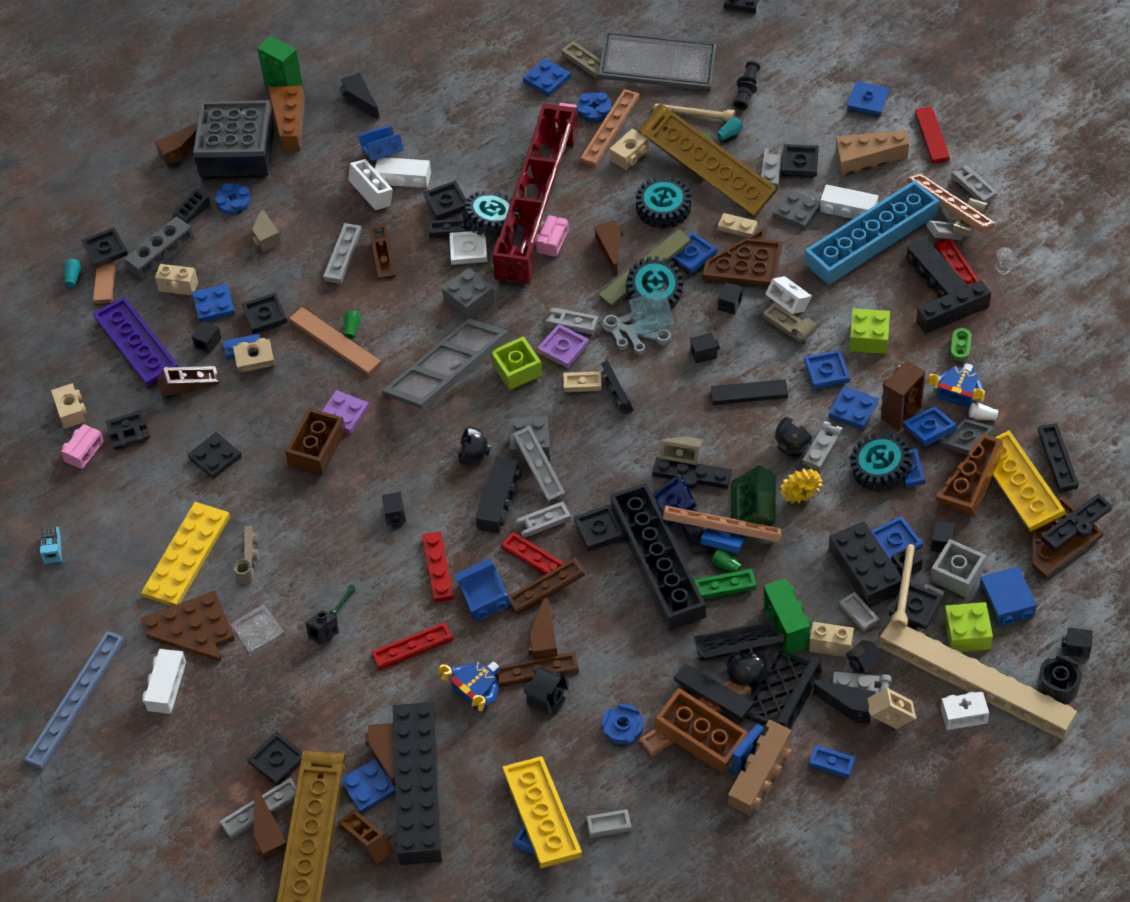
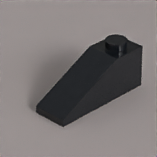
M357 73L342 78V86L340 87L342 96H346L348 102L378 119V106L361 74Z
M814 680L813 694L849 719L859 723H871L872 717L868 711L869 704L867 698L876 694V691Z

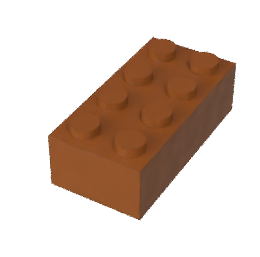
M680 688L676 690L655 718L653 728L722 774L732 762L733 751L748 735L747 731Z

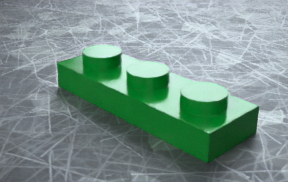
M752 569L694 580L703 600L757 589Z

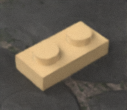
M723 213L718 224V231L747 238L755 233L758 221Z
M601 371L564 373V392L602 391Z

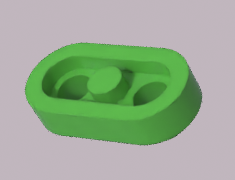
M965 328L956 329L952 336L950 355L957 362L966 361L970 355L972 335Z

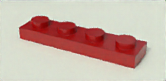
M441 531L422 534L434 603L454 600Z

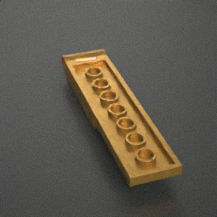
M661 103L638 129L650 142L754 217L759 214L778 190L774 185Z
M303 750L277 902H322L328 859L332 850L346 762L345 753Z

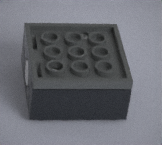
M270 100L201 102L194 146V157L199 177L269 175L275 127Z

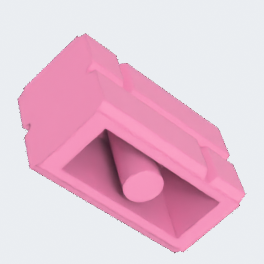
M549 215L546 221H542L540 234H537L534 243L538 253L554 257L558 255L569 231L567 219Z
M85 424L79 430L76 429L72 439L62 447L61 453L64 461L83 469L103 444L102 433Z

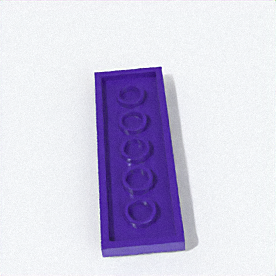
M125 296L93 313L95 320L146 386L157 382L156 379L163 367H179Z

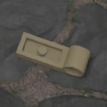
M970 198L967 204L985 216L988 203ZM959 218L954 224L952 232L958 233L960 236L970 237L975 228Z
M773 303L763 312L765 320L798 342H804L816 331V325L812 320L808 318L800 320L777 303Z
M252 525L244 526V559L238 560L234 564L236 579L242 585L250 584L254 580L255 561L258 560V549H255V545L258 544V533H254Z

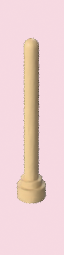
M654 104L653 109L655 110L659 104ZM664 105L673 113L723 119L726 123L730 118H735V110L728 109L724 112Z
M909 544L906 548L897 611L891 618V626L896 629H905L908 623L905 609L915 549L912 544Z

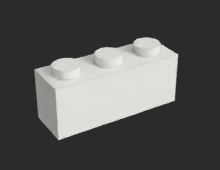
M382 157L377 159L375 170L389 185L428 188L431 175L429 160Z
M363 159L350 163L348 180L375 210L391 206L393 189L368 161Z
M826 185L820 200V212L854 219L878 204V195Z
M159 649L158 655L154 657L153 672L148 676L147 691H144L142 697L147 711L171 714L186 665L183 651Z

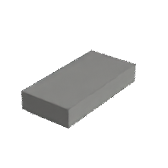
M929 221L926 225L935 238L961 240L963 237L958 235V233L952 232L955 223Z
M855 592L839 601L838 606L863 633L879 624L880 619Z
M628 809L586 816L590 838L632 831Z

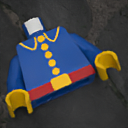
M964 364L963 368L952 367L950 371H946L939 376L935 374L929 375L926 384H932L934 388L938 387V399L969 409L974 399L984 401L985 391L982 383L978 381V374L973 372L974 367L971 364Z
M494 661L486 668L479 662L451 668L447 665H440L437 674H443L441 679L446 681L449 677L452 688L477 711H482L484 707L496 701L499 685L495 675L501 669Z

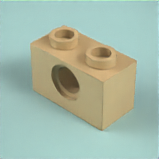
M631 129L610 148V161L627 170L648 152V138Z
M160 264L155 276L160 292L193 296L192 292L196 290L198 284L195 268Z
M261 338L253 343L242 342L237 344V346H233L239 373L275 366L270 339ZM251 352H258L256 357L249 356Z
M73 383L51 390L64 429L86 422L84 414H87L84 403H79L82 397L79 389L75 390Z
M813 622L809 652L847 657L846 653L852 648L854 628Z
M888 688L867 698L869 704L868 711L871 717L895 729L916 719L913 701Z

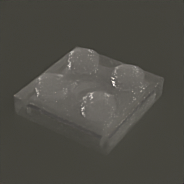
M265 604L230 624L231 629L250 656L285 637V632Z

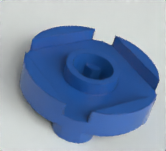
M604 92L584 93L577 102V113L580 117L585 118L587 122L603 121L604 117L611 110V101Z
M225 183L215 196L216 205L220 212L227 215H236L241 210L244 212L251 204L249 189L239 184Z
M620 704L612 710L611 708L607 710L602 719L604 736L617 744H634L644 729L643 717L638 709L631 705ZM623 721H626V725H627V726H626V727H620V725H618V723H622Z

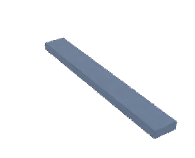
M106 631L24 759L25 764L44 770L124 644V637Z

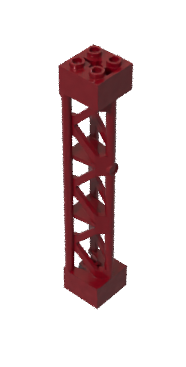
M542 104L537 125L500 236L497 239L492 254L495 280L529 285L531 283L535 270L533 246L565 146L574 147L578 135L576 107ZM540 144H546L551 148L548 159L540 158ZM529 164L531 166L533 178H529L527 174ZM527 184H534L538 188L535 199L527 198ZM516 204L520 218H516L513 214ZM514 225H521L525 228L519 248L513 246ZM507 231H508V248H507V246H506V244H505V241H504V240H505V237H506V234H507Z

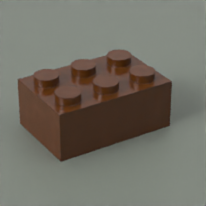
M906 360L895 369L894 374L890 378L887 377L882 385L881 420L900 430L903 427V422L913 417L922 407L926 371Z
M308 408L285 450L288 465L323 475L346 432L343 417Z

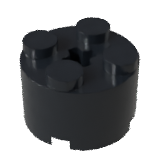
M1066 656L1046 659L1040 667L1037 682L1038 692L1049 695L1064 705L1069 704L1077 696L1080 688L1082 673L1078 668V664Z
M538 667L531 682H528L524 688V694L527 695V706L549 715L557 714L566 700L563 694L564 690L568 691L569 688L567 677Z

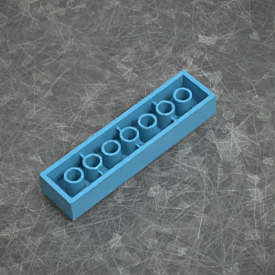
M914 180L805 249V265L827 285H830L938 215L939 200Z

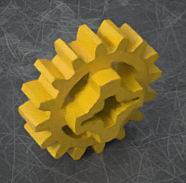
M802 469L801 472L795 471L793 476L788 475V480H783L784 484L780 485V492L785 501H790L791 504L795 501L797 503H800L801 500L808 501L810 497H815L814 493L820 492L818 488L822 487L821 483L823 481L816 470L809 469L806 471Z

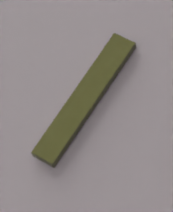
M677 230L646 255L644 260L646 261L649 256L652 257V260H655V256H659L660 261L666 258V263H668L691 244V239L680 230ZM629 270L599 294V298L611 308L627 296L625 287Z

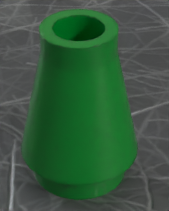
M349 310L343 315L344 336L348 339L355 338V333L361 321L359 312Z
M721 549L716 551L711 560L715 563L714 566L730 572H738L742 567V564L728 551Z

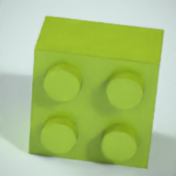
M853 308L849 351L887 354L890 311Z
M524 336L491 352L492 366L509 390L542 376L541 361Z
M986 602L945 606L944 623L949 648L957 649L960 652L991 650L993 634Z

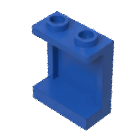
M391 125L358 135L362 152L371 161L404 151L401 136L399 134L394 135Z
M491 558L455 574V578L462 589L475 621L485 619L490 614L504 610L512 604Z
M1019 566L981 576L979 588L982 594L986 593L996 615L997 626L1009 625L1015 621L1028 620L1035 616L1037 604Z

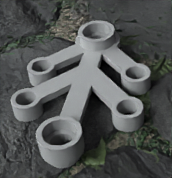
M632 311L630 314L619 318L614 315H608L602 322L603 329L606 332H612L619 350H625L628 347V341L622 337L620 331L626 332L634 345V352L637 355L645 353V345L641 343L638 336L656 340L661 346H666L671 341V333L666 329H660L657 333L641 329L647 326L650 328L656 327L658 325V318L655 315H650L646 319L641 320L640 312ZM629 321H631V322L633 323V324H630V325L624 324V323H627V322H629Z

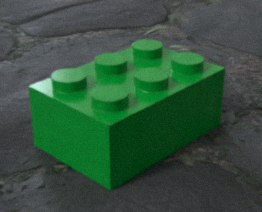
M269 36L257 47L264 84L267 87L303 86L297 50Z
M785 578L764 585L763 608L768 619L774 620L775 628L784 636V641L780 642L784 652L792 654L809 648L810 628H812L809 617H805L803 613L804 608L801 601H797L795 597L794 586L789 585Z

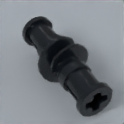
M748 61L745 66V73L737 80L739 90L733 106L738 110H746L751 94L757 92L756 78L761 65L756 61Z

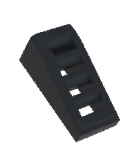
M199 188L195 189L173 213V217H178L185 223L190 222L211 205L209 196Z

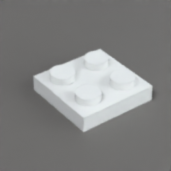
M478 231L450 233L451 264L488 262L485 233H482L481 236L477 235Z

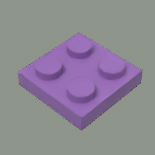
M558 324L539 345L537 352L569 368L589 345V339Z
M336 390L322 412L343 417L346 433L352 434L370 406L366 401Z

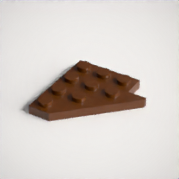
M762 228L705 261L703 280L769 286L772 279L777 278L783 241L766 240L767 228Z
M1062 496L1058 497L1057 500L1064 508L1066 515L1032 531V568L1045 580L1100 540L1104 535L1102 530L1095 524H1092V532L1089 537L1082 538L1076 536L1056 552L1052 551L1042 542V534L1076 510Z
M215 590L140 618L148 639L216 661H222L217 647L235 640Z

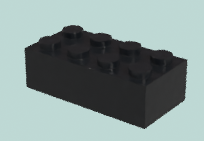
M865 521L829 536V551L859 597L868 607L898 595L902 577Z

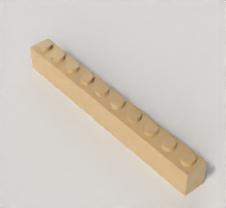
M890 621L880 636L879 648L968 693L983 692L986 702L1062 740L1065 739L1075 722L1077 711L1071 706L1064 705L1054 700L1051 696L1044 695L1033 687L1026 686L1015 678L1006 676L995 668L980 663L975 658H969L959 650L951 649L943 645L939 640H933L925 636L921 631H915L909 627L896 629L891 626Z

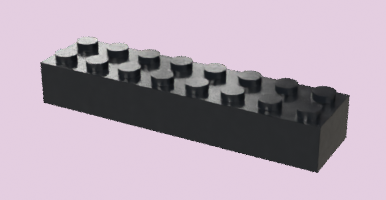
M647 483L611 494V508L624 532L626 542L668 630L706 618V604Z
M434 702L393 705L397 853L400 865L443 862L437 727Z

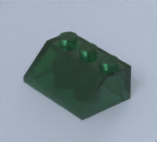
M759 465L732 480L731 519L765 526L775 524L776 475Z

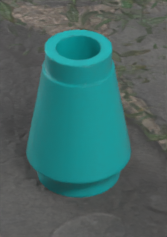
M737 117L730 118L717 132L719 139L724 141L741 133L743 129L741 121Z
M68 259L64 264L65 285L68 287L76 285L82 269L81 263L76 259Z

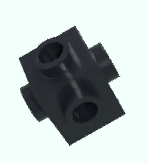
M323 610L305 622L308 639L322 645L339 633L337 617Z

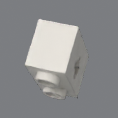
M786 277L772 279L765 294L791 314L805 312L812 297Z
M969 692L965 695H950L942 698L941 712L947 730L988 723L989 711L983 692Z

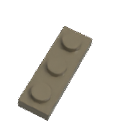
M574 41L561 49V55L598 79L601 62L598 57Z

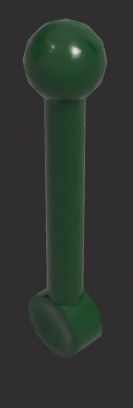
M354 585L348 586L347 593L337 606L329 612L330 614L337 616V611L351 593L356 591Z

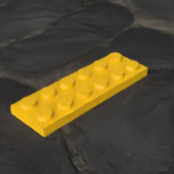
M1010 430L995 437L1002 440L1004 450L994 471L993 478L1028 530L1031 532L1066 515L1064 508Z
M194 502L141 592L142 597L169 606L180 604L227 524L230 513Z
M543 757L503 766L504 777L540 868L581 858L582 851Z

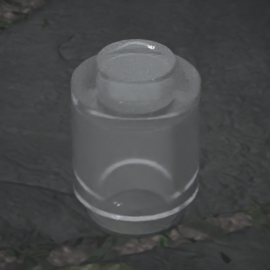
M1002 247L997 250L995 267L999 273L1007 274L1013 269L1015 259L1013 249Z

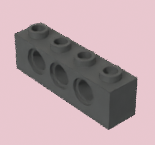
M178 217L169 221L163 228L155 232L153 236L124 258L127 270L139 279H145L160 264H163L194 239L191 226Z

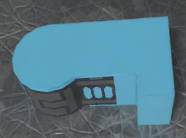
M59 527L42 528L40 554L44 564L62 562ZM47 554H56V556L50 558Z

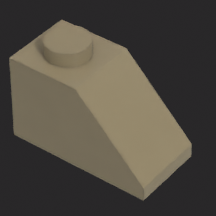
M260 211L252 229L254 236L252 237V242L263 253L282 243L277 228L265 211Z
M685 436L662 439L659 459L698 465L702 456L703 439Z

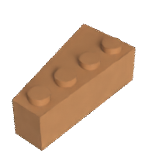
M907 130L836 136V156L840 177L845 176L847 172H859L865 167H877L879 163L885 162L888 164L908 158L909 139Z
M771 720L766 724L767 733L765 737L760 735L757 741L755 755L750 753L745 764L746 771L740 772L728 794V805L751 816L754 809H759L762 803V796L764 793L768 794L772 787V780L780 775L782 764L784 761H788L792 755L791 730Z

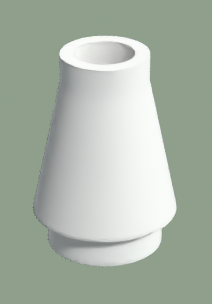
M979 402L971 403L969 418H973V421L997 420L998 410Z

